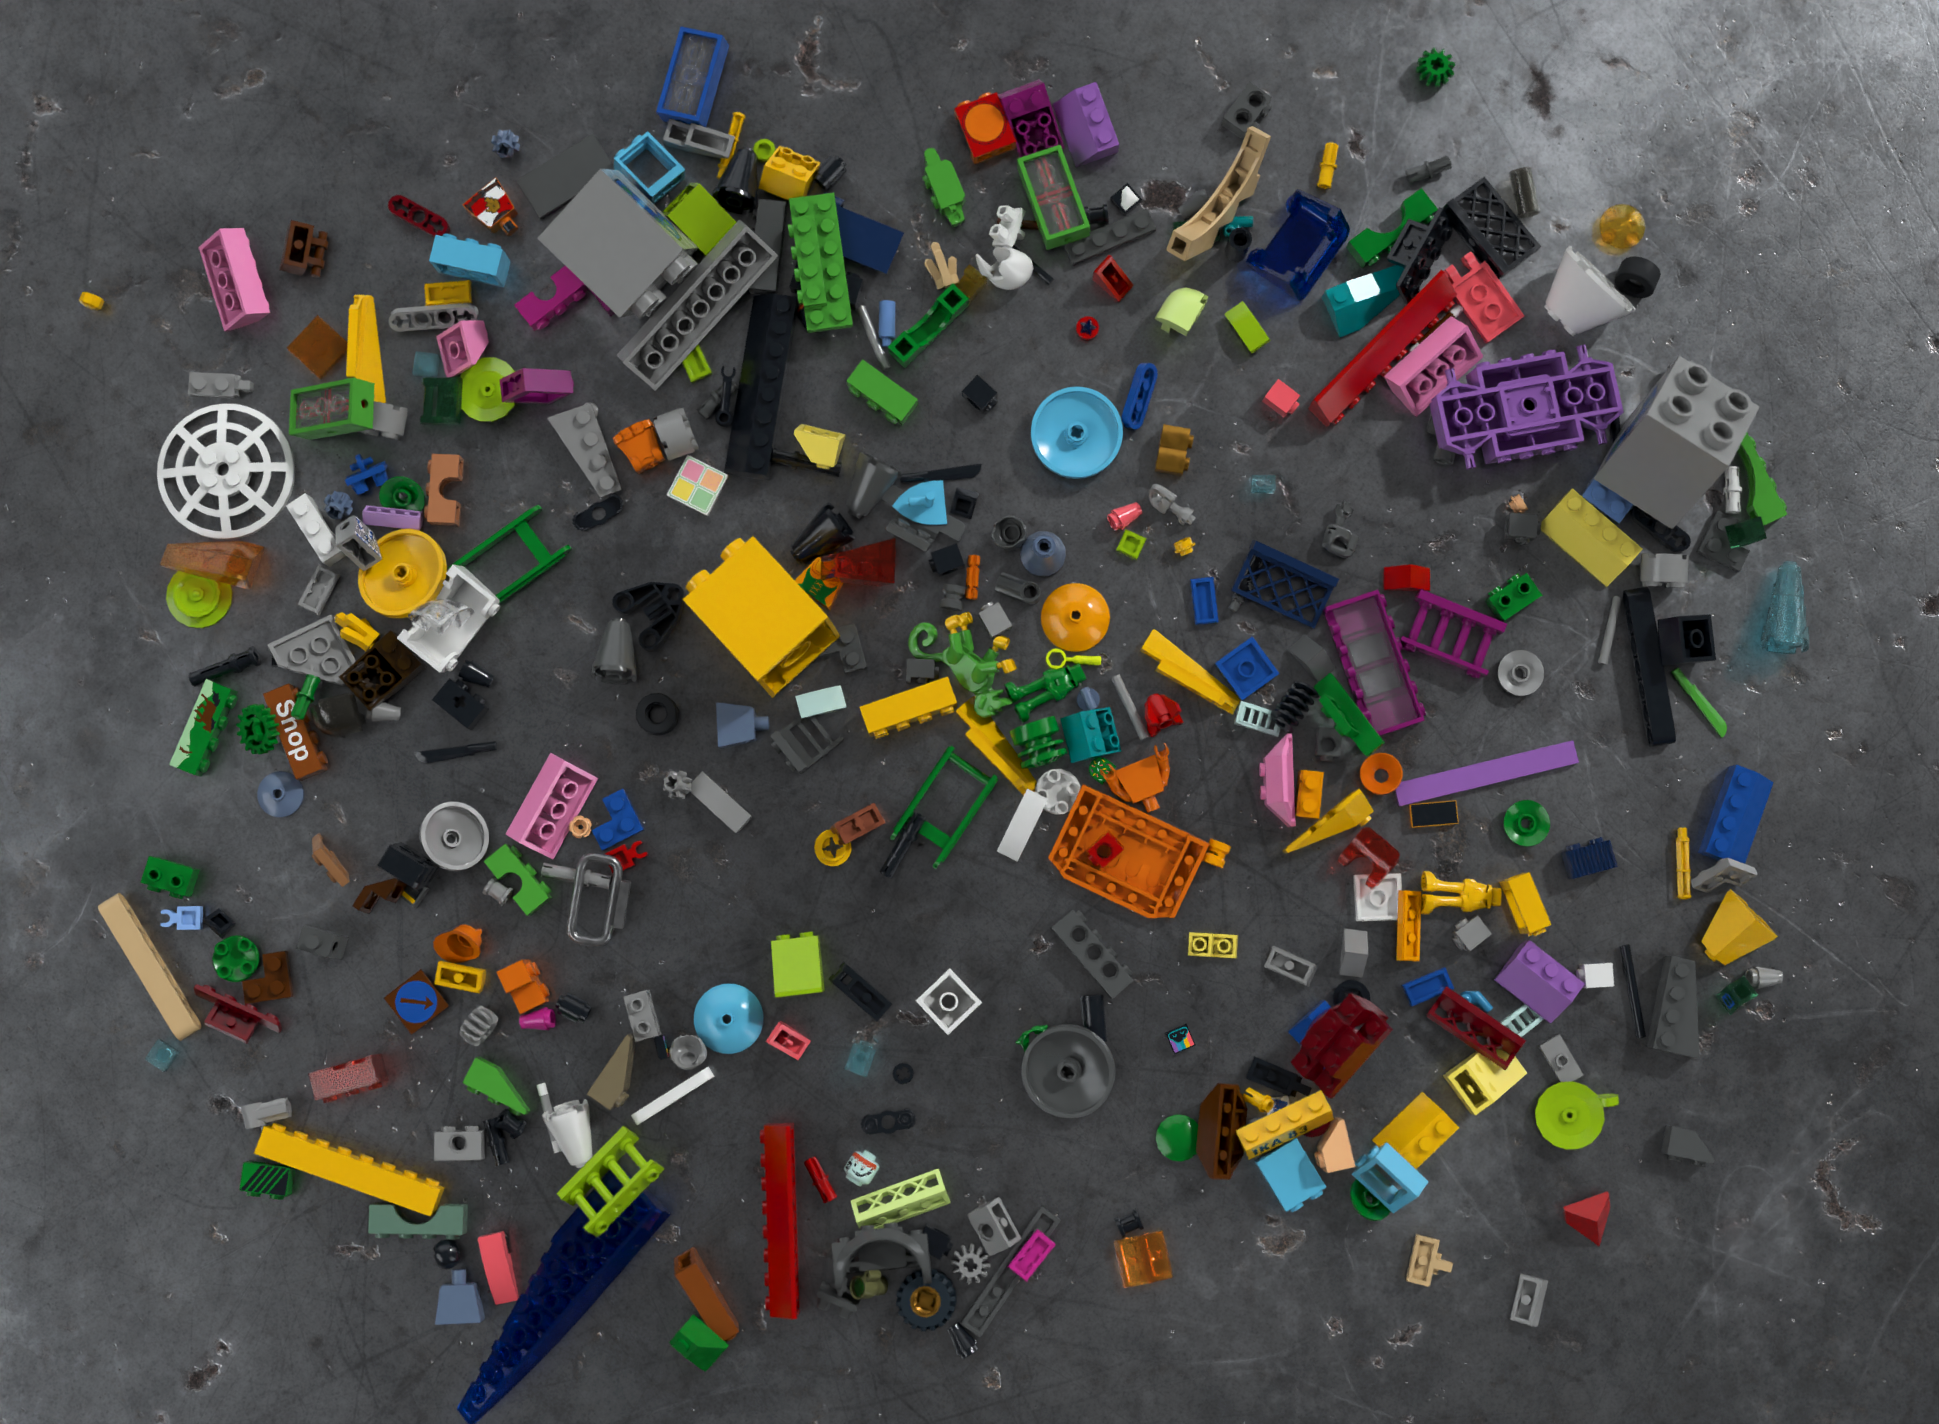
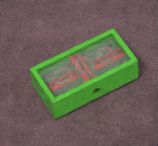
M1061 145L1017 158V170L1046 250L1089 237L1090 224Z
M348 378L291 390L289 435L314 440L373 429L375 383L357 378Z

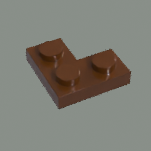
M288 951L262 954L265 978L242 981L245 1004L293 997Z

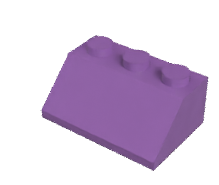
M1097 82L1074 89L1053 104L1075 167L1118 153L1119 142Z
M1530 940L1521 943L1494 979L1548 1023H1552L1572 1003L1585 985L1584 982Z

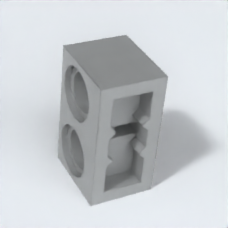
M650 990L623 996L635 1042L662 1035Z

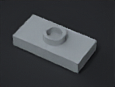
M318 564L297 605L320 616L340 574Z
M1560 1034L1538 1045L1559 1082L1575 1081L1583 1076L1581 1069Z

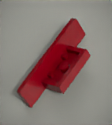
M196 984L194 986L196 996L214 1004L204 1021L206 1026L246 1044L258 1024L278 1033L281 1032V1023L276 1016L270 1013L264 1015L250 1004H245L244 1006L228 994L222 996L208 985H203L202 987Z

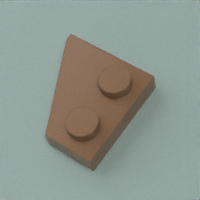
M318 833L312 838V857L319 866L324 865L328 870L326 873L333 883L338 882L343 887L350 882L349 873L333 851H329L322 841L323 837Z

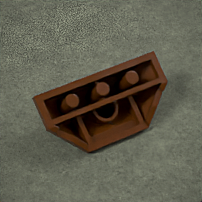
M1217 1083L1200 1104L1196 1153L1210 1179L1230 1180L1233 1176L1232 1173L1244 1155V1149L1239 1141L1236 1130L1246 1126L1248 1108L1237 1084Z

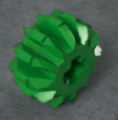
M1435 47L1431 49V52L1424 51L1423 57L1417 60L1419 66L1416 68V73L1421 74L1419 77L1420 81L1427 80V86H1430L1432 82H1434L1436 88L1440 86V82L1445 85L1449 81L1448 78L1454 75L1452 69L1455 67V62L1450 61L1452 54L1445 56L1444 49H1441L1439 53H1437ZM1434 65L1438 66L1437 70L1433 69Z

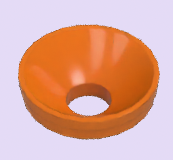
M1375 753L1364 760L1360 769V778L1368 791L1377 795H1385L1398 788L1403 778V770L1400 762L1394 756L1387 753ZM1385 770L1388 773L1387 781L1383 783L1377 782L1374 778L1375 772Z

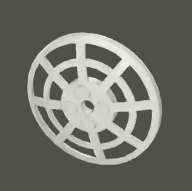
M217 404L193 412L174 427L161 448L157 466V479L162 499L169 512L178 522L202 536L231 540L254 534L268 526L278 517L291 496L296 468L290 443L275 422L263 413L247 406ZM218 410L217 423L204 426L192 435L184 428L194 418ZM228 410L248 413L263 423L254 431L239 424L227 422ZM227 429L241 432L247 436L238 446L226 442ZM270 429L274 432L282 446L285 462H271L268 449L260 439ZM217 430L216 443L204 447L197 440L202 435ZM178 434L185 443L178 453L176 467L163 469L167 449L173 438ZM255 443L261 452L263 462L251 463L245 451ZM191 446L199 454L195 466L183 467L185 455ZM227 464L229 466L228 473L223 476L219 475V466ZM252 472H263L262 482L255 493L248 486ZM271 472H286L282 492L277 502L271 507L262 499L269 486ZM195 475L200 485L192 496L185 487L183 476ZM176 477L179 491L187 501L180 512L175 509L167 495L164 486V479ZM207 492L218 497L219 510L205 507L199 503ZM241 492L249 499L244 504L229 509L228 497ZM254 505L266 514L250 526L231 530L230 517L244 513ZM194 508L206 515L220 517L222 531L201 528L188 521L187 518Z

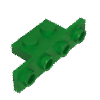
M1329 673L1314 685V689L1321 697L1319 699L1323 706L1321 711L1328 719L1332 718L1336 723L1334 728L1342 737L1345 735L1353 739L1367 757L1384 744L1383 739L1332 673Z

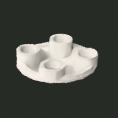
M1052 769L1045 772L1038 779L1035 793L1048 799L1044 807L1046 812L1054 815L1065 814L1071 810L1081 787L1077 778L1071 772L1063 769Z

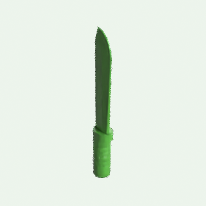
M1679 667L1672 670L1673 676L1685 692L1689 694L1716 732L1723 738L1727 731V725L1723 718L1700 693L1695 684L1689 682Z

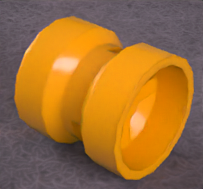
M1210 838L1208 851L1205 853L1202 861L1223 869L1225 865L1224 858L1226 854H1229L1231 846Z

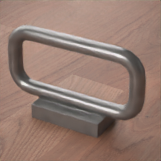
M588 853L583 855L577 863L567 921V934L574 943L601 947L610 941L614 928H624L632 881L622 879V865L613 856ZM590 862L608 864L613 868L604 932L598 938L582 936L576 931L585 869Z

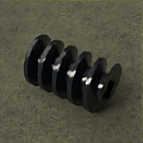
M1293 682L1286 695L1281 698V702L1276 705V709L1272 710L1271 718L1282 730L1287 733H1293L1294 729L1290 725L1295 727L1299 725L1296 718H1304L1301 711H1309V707L1306 704L1314 705V700L1311 697L1319 698L1318 692L1304 682Z

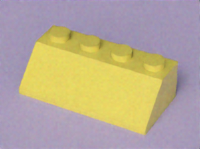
M1573 488L1561 498L1541 521V531L1606 587L1643 550Z

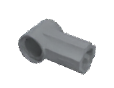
M287 1097L265 1103L258 1102L241 1106L246 1129L267 1125L268 1122L291 1117L292 1111Z

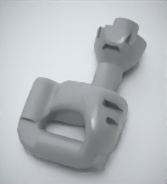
M1159 484L1152 485L1149 490L1151 505L1163 514L1170 510L1177 515L1179 523L1183 526L1186 522L1190 525L1196 518L1192 515L1194 510L1187 507L1182 508L1174 503L1177 496Z

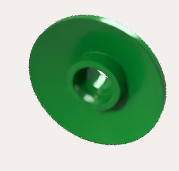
M402 476L392 477L386 480L380 488L379 499L382 507L422 511L424 508V492L412 479ZM401 492L405 493L407 497H404Z
M1522 800L1508 808L1504 816L1503 826L1506 835L1512 842L1520 846H1534L1542 842L1548 835L1550 817L1541 804L1532 800ZM1523 819H1526L1529 822V826L1527 828H1524L1521 825Z
M1357 1179L1352 1183L1350 1188L1351 1202L1361 1216L1371 1221H1380L1389 1215L1391 1211Z

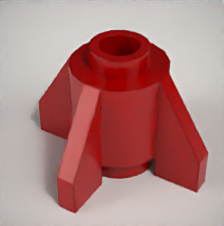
M1158 693L1152 694L1147 698L1144 704L1145 719L1147 721V730L1151 737H1155L1161 731L1160 729H1165L1172 724L1181 725L1183 723L1179 714L1181 709L1178 703Z

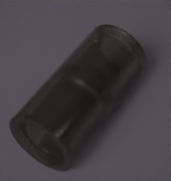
M1522 167L1509 172L1518 218H1527L1539 214L1540 207L1532 168Z

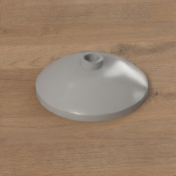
M446 802L434 807L424 817L420 827V843L425 855L432 863L446 870L461 871L474 866L482 859L488 848L489 832L483 817L474 808L464 803ZM447 836L453 839V843L447 841Z

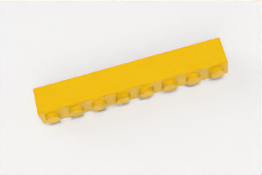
M273 1123L263 1127L254 1154L427 1216H433L437 1211L445 1187L440 1186V1182L435 1179L426 1178V1180L417 1178L418 1174L409 1170H404V1173L395 1170L396 1166L387 1162H382V1165L373 1162V1157L360 1154V1157L351 1154L352 1150L339 1146L336 1149L330 1147V1142L317 1138L314 1141L308 1139V1134L300 1131L288 1132L286 1131V1126Z

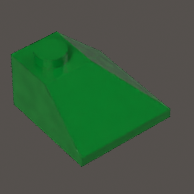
M694 1314L669 1342L687 1360L704 1372L710 1368L729 1346Z

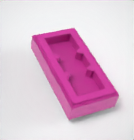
M1037 1229L1009 1263L1008 1267L1027 1282L1056 1243Z

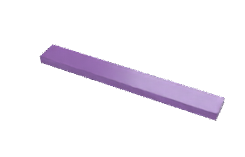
M1572 740L1403 781L1394 792L1399 807L1579 763L1574 741Z

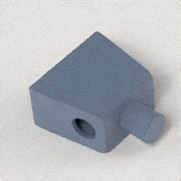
M716 703L719 748L757 741L756 731L770 729L769 716L756 717L755 708L752 706Z
M453 1269L452 1283H444L440 1287L435 1325L481 1323L485 1320L478 1282H466V1269Z

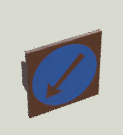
M422 969L384 997L411 1035L449 1007Z

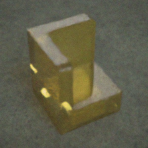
M969 264L964 270V276L955 286L969 298L970 305L987 285V278Z

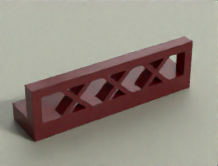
M1447 986L1426 1015L1433 1022L1504 1070L1508 1068L1526 1041ZM1440 1007L1447 1012L1448 1018H1442L1434 1012ZM1462 1022L1467 1026L1468 1031L1462 1032L1457 1028L1456 1023ZM1476 1036L1484 1037L1488 1045L1478 1043ZM1501 1049L1509 1054L1508 1059L1504 1061L1497 1056L1496 1050Z

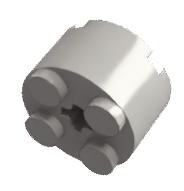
M374 401L373 429L359 432L378 437V433H381L383 437L400 441L401 436L404 435L408 409L404 407L395 408L394 405Z
M683 407L653 418L669 461L699 449Z
M1642 553L1640 569L1642 586L1656 587L1661 586V583H1666L1665 587H1685V583H1688L1689 555L1659 553L1650 555L1649 553Z

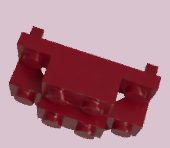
M1350 993L1342 1003L1326 1009L1313 1020L1306 1031L1304 1039L1300 1042V1051L1290 1063L1303 1078L1314 1081L1327 1098L1333 1099L1393 1029L1386 1022L1388 1019L1386 1014L1376 1005L1365 998ZM1363 1024V1026L1360 1029L1355 1028Z

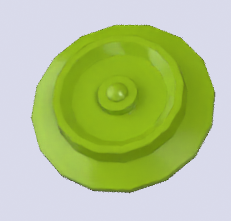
M496 357L478 359L474 366L461 373L457 382V399L461 409L469 417L480 422H493L505 417L514 408L515 403L502 402L500 379L514 373L515 370L507 362Z
M193 563L182 567L173 575L167 586L166 601L169 611L178 622L188 627L205 628L216 624L226 615L231 606L233 591L229 579L222 570L208 563Z
M1574 1081L1559 1082L1547 1088L1538 1099L1535 1109L1536 1125L1542 1136L1552 1145L1566 1150L1581 1149L1591 1144L1601 1133L1605 1120L1603 1105L1597 1094L1586 1085Z

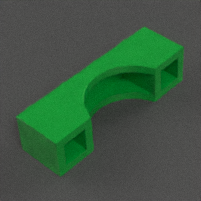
M1422 188L1401 204L1402 221L1397 229L1388 233H1377L1366 228L1348 242L1346 248L1362 269L1367 265L1370 267L1381 260L1380 255L1384 252L1390 253L1408 219L1424 225L1431 223L1438 208Z
M952 283L913 327L903 331L888 346L889 354L905 369L969 306V298Z

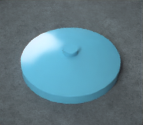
M1068 387L1052 393L1036 410L1031 425V442L1038 459L1053 473L1071 479L1088 478L1105 470L1116 458L1123 437L1122 421L1116 407L1103 394L1086 387Z

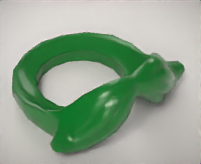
M1048 1025L1034 1026L1030 1030L1023 1032L1016 1041V1044H1020L1025 1052L1029 1046V1033L1040 1034L1048 1028Z

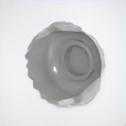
M680 1036L674 1039L669 1049V1057L678 1068L692 1070L705 1061L707 1049L701 1038L697 1036Z

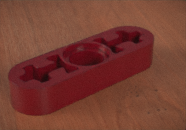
M395 195L390 198L388 208L395 217L434 238L435 235L443 236L444 233L449 234L450 226L443 217L402 195ZM402 202L403 206L409 210L408 214L402 209L397 210L395 204ZM418 211L425 213V219L420 223L413 221V216ZM430 220L436 225L441 224L444 229L436 232L435 228L429 224Z

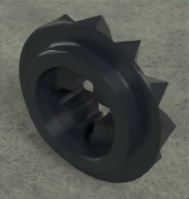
M1346 980L1335 989L1333 1004L1337 1005L1345 1000L1346 994L1344 992L1354 994L1358 991L1357 996L1369 1001L1370 993L1361 982Z

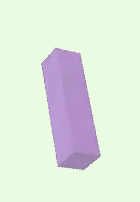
M368 505L362 511L363 523L365 525L415 529L419 531L423 525V511Z

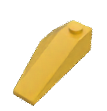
M1360 789L1354 790L1282 851L1287 854L1356 827L1358 824L1360 827H1363L1372 819L1369 815L1374 810Z

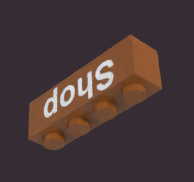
M288 683L264 693L263 696L268 708L271 709L270 714L276 715L274 722L279 723L276 729L280 733L279 737L296 780L303 781L328 771L326 767L328 760L323 751L320 752L317 744L320 740L317 732L311 729L309 724L311 716L308 710L303 720H297L291 716L298 698L296 694L300 692V689Z

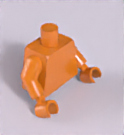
M1164 743L1165 748L1163 751H1158L1157 746L1154 745V755L1121 769L1115 770L1111 764H1108L1110 767L1109 773L1105 774L1101 769L1100 774L1107 781L1112 793L1123 801L1131 802L1132 804L1142 801L1147 813L1159 809L1160 806L1155 795L1164 791V787L1168 785L1170 773L1167 744Z

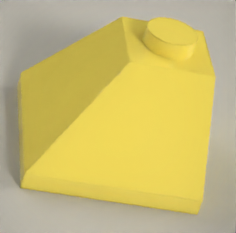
M805 424L799 425L794 430V435L810 461L817 463L816 466L822 469L835 467L846 434Z

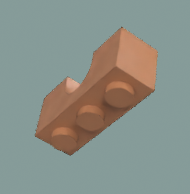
M432 454L431 460H428L427 471L430 474V483L427 482L426 496H429L428 505H425L424 517L431 525L459 527L461 504L456 500L445 499L443 491L450 482H462L464 459L460 455Z

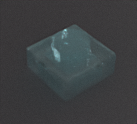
M416 351L412 374L415 376L437 378L440 361L439 354Z
M158 1039L145 1060L163 1072H167L179 1051L163 1040Z

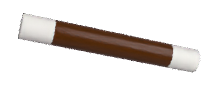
M1457 304L1425 333L1415 345H1412L1408 352L1410 353L1450 316L1453 318L1459 316L1463 312V308Z

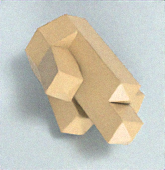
M933 242L930 247L936 265L932 259H926L924 265L935 281L937 290L947 288L952 283L954 285L958 284L957 259L951 256L948 259L947 267L939 243Z

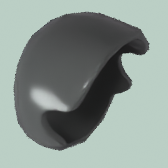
M1004 516L994 523L991 537L998 547L1004 550H1016L1026 540L1027 527L1021 519L1015 516Z

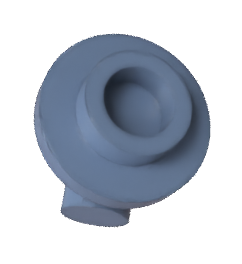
M1089 687L1080 689L1077 695V704L1082 710H1094L1099 705L1100 697L1094 689Z

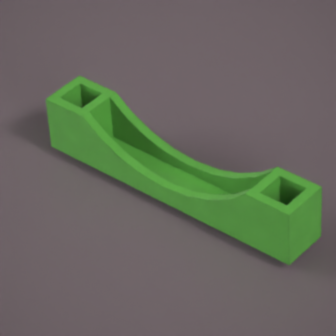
M1746 433L1737 453L1744 464L1749 484L1746 511L1755 529H1759L1788 515L1786 512L1787 506L1776 492L1777 486L1775 481L1771 477L1769 478L1765 470L1767 468L1766 463L1762 457H1759L1754 439Z

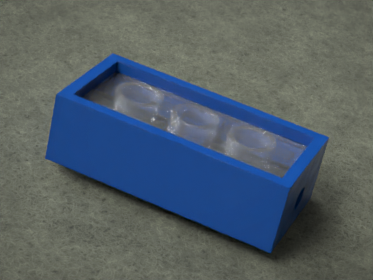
M680 26L656 110L662 121L669 122V119L689 125L694 123L703 127L707 126L729 49V44L723 35Z

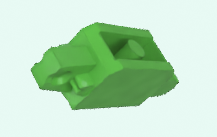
M928 148L924 151V160L927 167L924 168L925 176H922L926 189L931 188L934 195L931 197L932 204L935 210H940L941 215L945 214L952 227L965 222L962 211L965 203V193L952 162L946 159L941 161L936 149Z

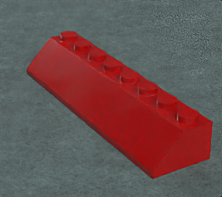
M1440 270L1313 399L1308 410L1327 428L1332 423L1336 426L1344 418V410L1347 407L1350 409L1354 408L1361 400L1358 396L1363 391L1368 393L1377 384L1374 380L1379 375L1384 377L1392 369L1390 364L1395 359L1400 361L1407 354L1408 350L1406 348L1409 344L1415 345L1424 336L1421 332L1426 327L1431 329L1440 320L1437 316L1442 311L1447 313L1456 304L1453 300L1457 293L1444 271Z
M794 1123L765 1124L764 1130H760V1144H764L765 1153H761V1168L765 1167V1177L761 1178L762 1191H766V1201H762V1214L767 1215V1224L763 1225V1239H767L768 1248H764V1263H768V1272L764 1274L765 1287H769V1296H765V1309L770 1311V1317L797 1319L800 1313Z

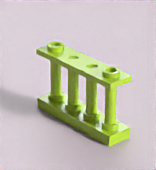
M622 1126L557 1192L561 1200L574 1206L577 1203L590 1220L583 1228L596 1237L604 1233L609 1225L664 1170L663 1166L650 1159L647 1162L634 1147L639 1137L625 1126ZM626 1152L640 1168L631 1179L617 1163ZM609 1170L613 1172L624 1186L615 1196L611 1194L600 1180ZM592 1187L597 1190L607 1203L598 1213L595 1212L584 1198V1195Z

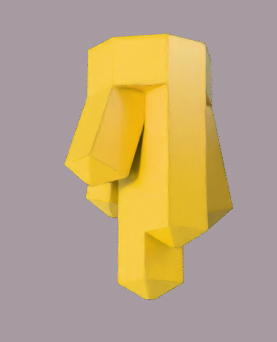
M343 612L335 615V622L342 627L340 637L359 646L365 652L374 646L381 636L366 618L359 619L352 613L346 615Z

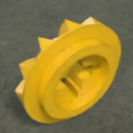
M831 829L817 837L814 850L817 858L823 864L838 866L849 858L851 842L846 845L842 844L843 847L836 850V858H834L831 851L823 850L830 846L831 838L836 845H840L837 834H833Z

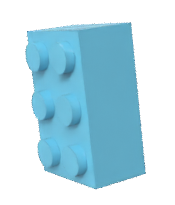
M446 233L443 236L435 235L429 262L438 273L505 287L511 263L499 245L488 243L487 246L480 245L478 241L469 238L462 241L458 240L456 236Z

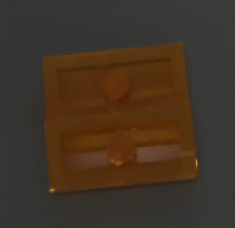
M1163 1230L1113 1241L1124 1288L1173 1277Z

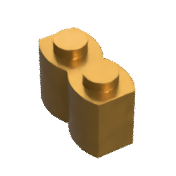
M1163 424L1155 472L1182 476L1183 471H1188L1190 458L1186 457L1187 448L1192 449L1194 435H1190L1191 429Z

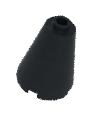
M743 147L736 150L713 190L712 197L726 211L742 214L743 210H749V214L753 212V209H756L758 157L752 149Z
M829 502L823 505L791 544L793 550L790 552L796 561L809 562L856 539L855 536H852L854 532L840 512L835 514L832 511L835 507Z

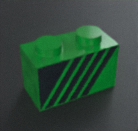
M251 1160L243 1162L239 1191H246L247 1196L261 1197L262 1193L270 1194V1199L284 1200V1196L292 1194L296 1168L283 1164Z

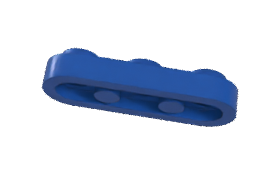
M1141 363L1136 368L1122 412V423L1128 429H1138L1143 424L1158 376L1157 368L1152 363Z

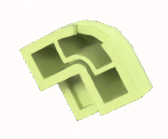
M1177 289L1171 292L1165 299L1154 319L1162 323V330L1169 333L1172 328L1187 336L1194 322L1197 321L1209 297L1195 289Z

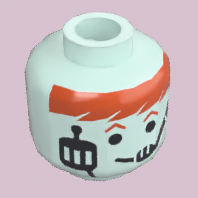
M864 1150L863 1153L859 1151L854 1152L844 1167V1171L847 1173L845 1177L860 1187L862 1184L868 1185L879 1169L878 1163L875 1162L876 1156L867 1150Z

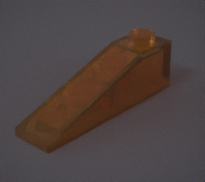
M244 541L167 544L160 566L250 590L265 548Z

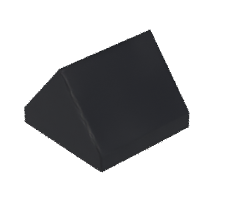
M219 908L203 919V922L221 939L236 924Z

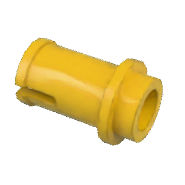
M1250 1087L1246 1089V1092L1253 1097L1244 1093L1243 1098L1245 1102L1259 1108L1261 1113L1271 1111L1274 1105V1100H1272L1271 1096H1264Z

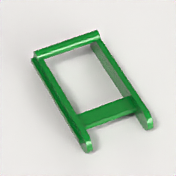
M536 505L451 564L448 569L452 565L465 567L516 531L540 564L495 595L500 600V604L566 557L572 548L566 545L553 555H550L527 524L528 521L542 511L541 506Z
M953 746L947 747L893 828L894 832L890 837L894 841L905 824H908L913 812L947 761H950L986 785L952 837L929 822H924L918 833L943 849L932 866L937 869L941 862L945 861L999 780L995 774L989 777L953 753L955 749Z

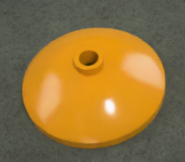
M1070 583L1055 589L1045 600L1041 612V624L1047 638L1058 648L1070 652H1081L1096 646L1105 636L1110 622L1109 608L1103 596L1094 588L1080 583ZM1073 612H1079L1080 618L1073 619L1071 614Z

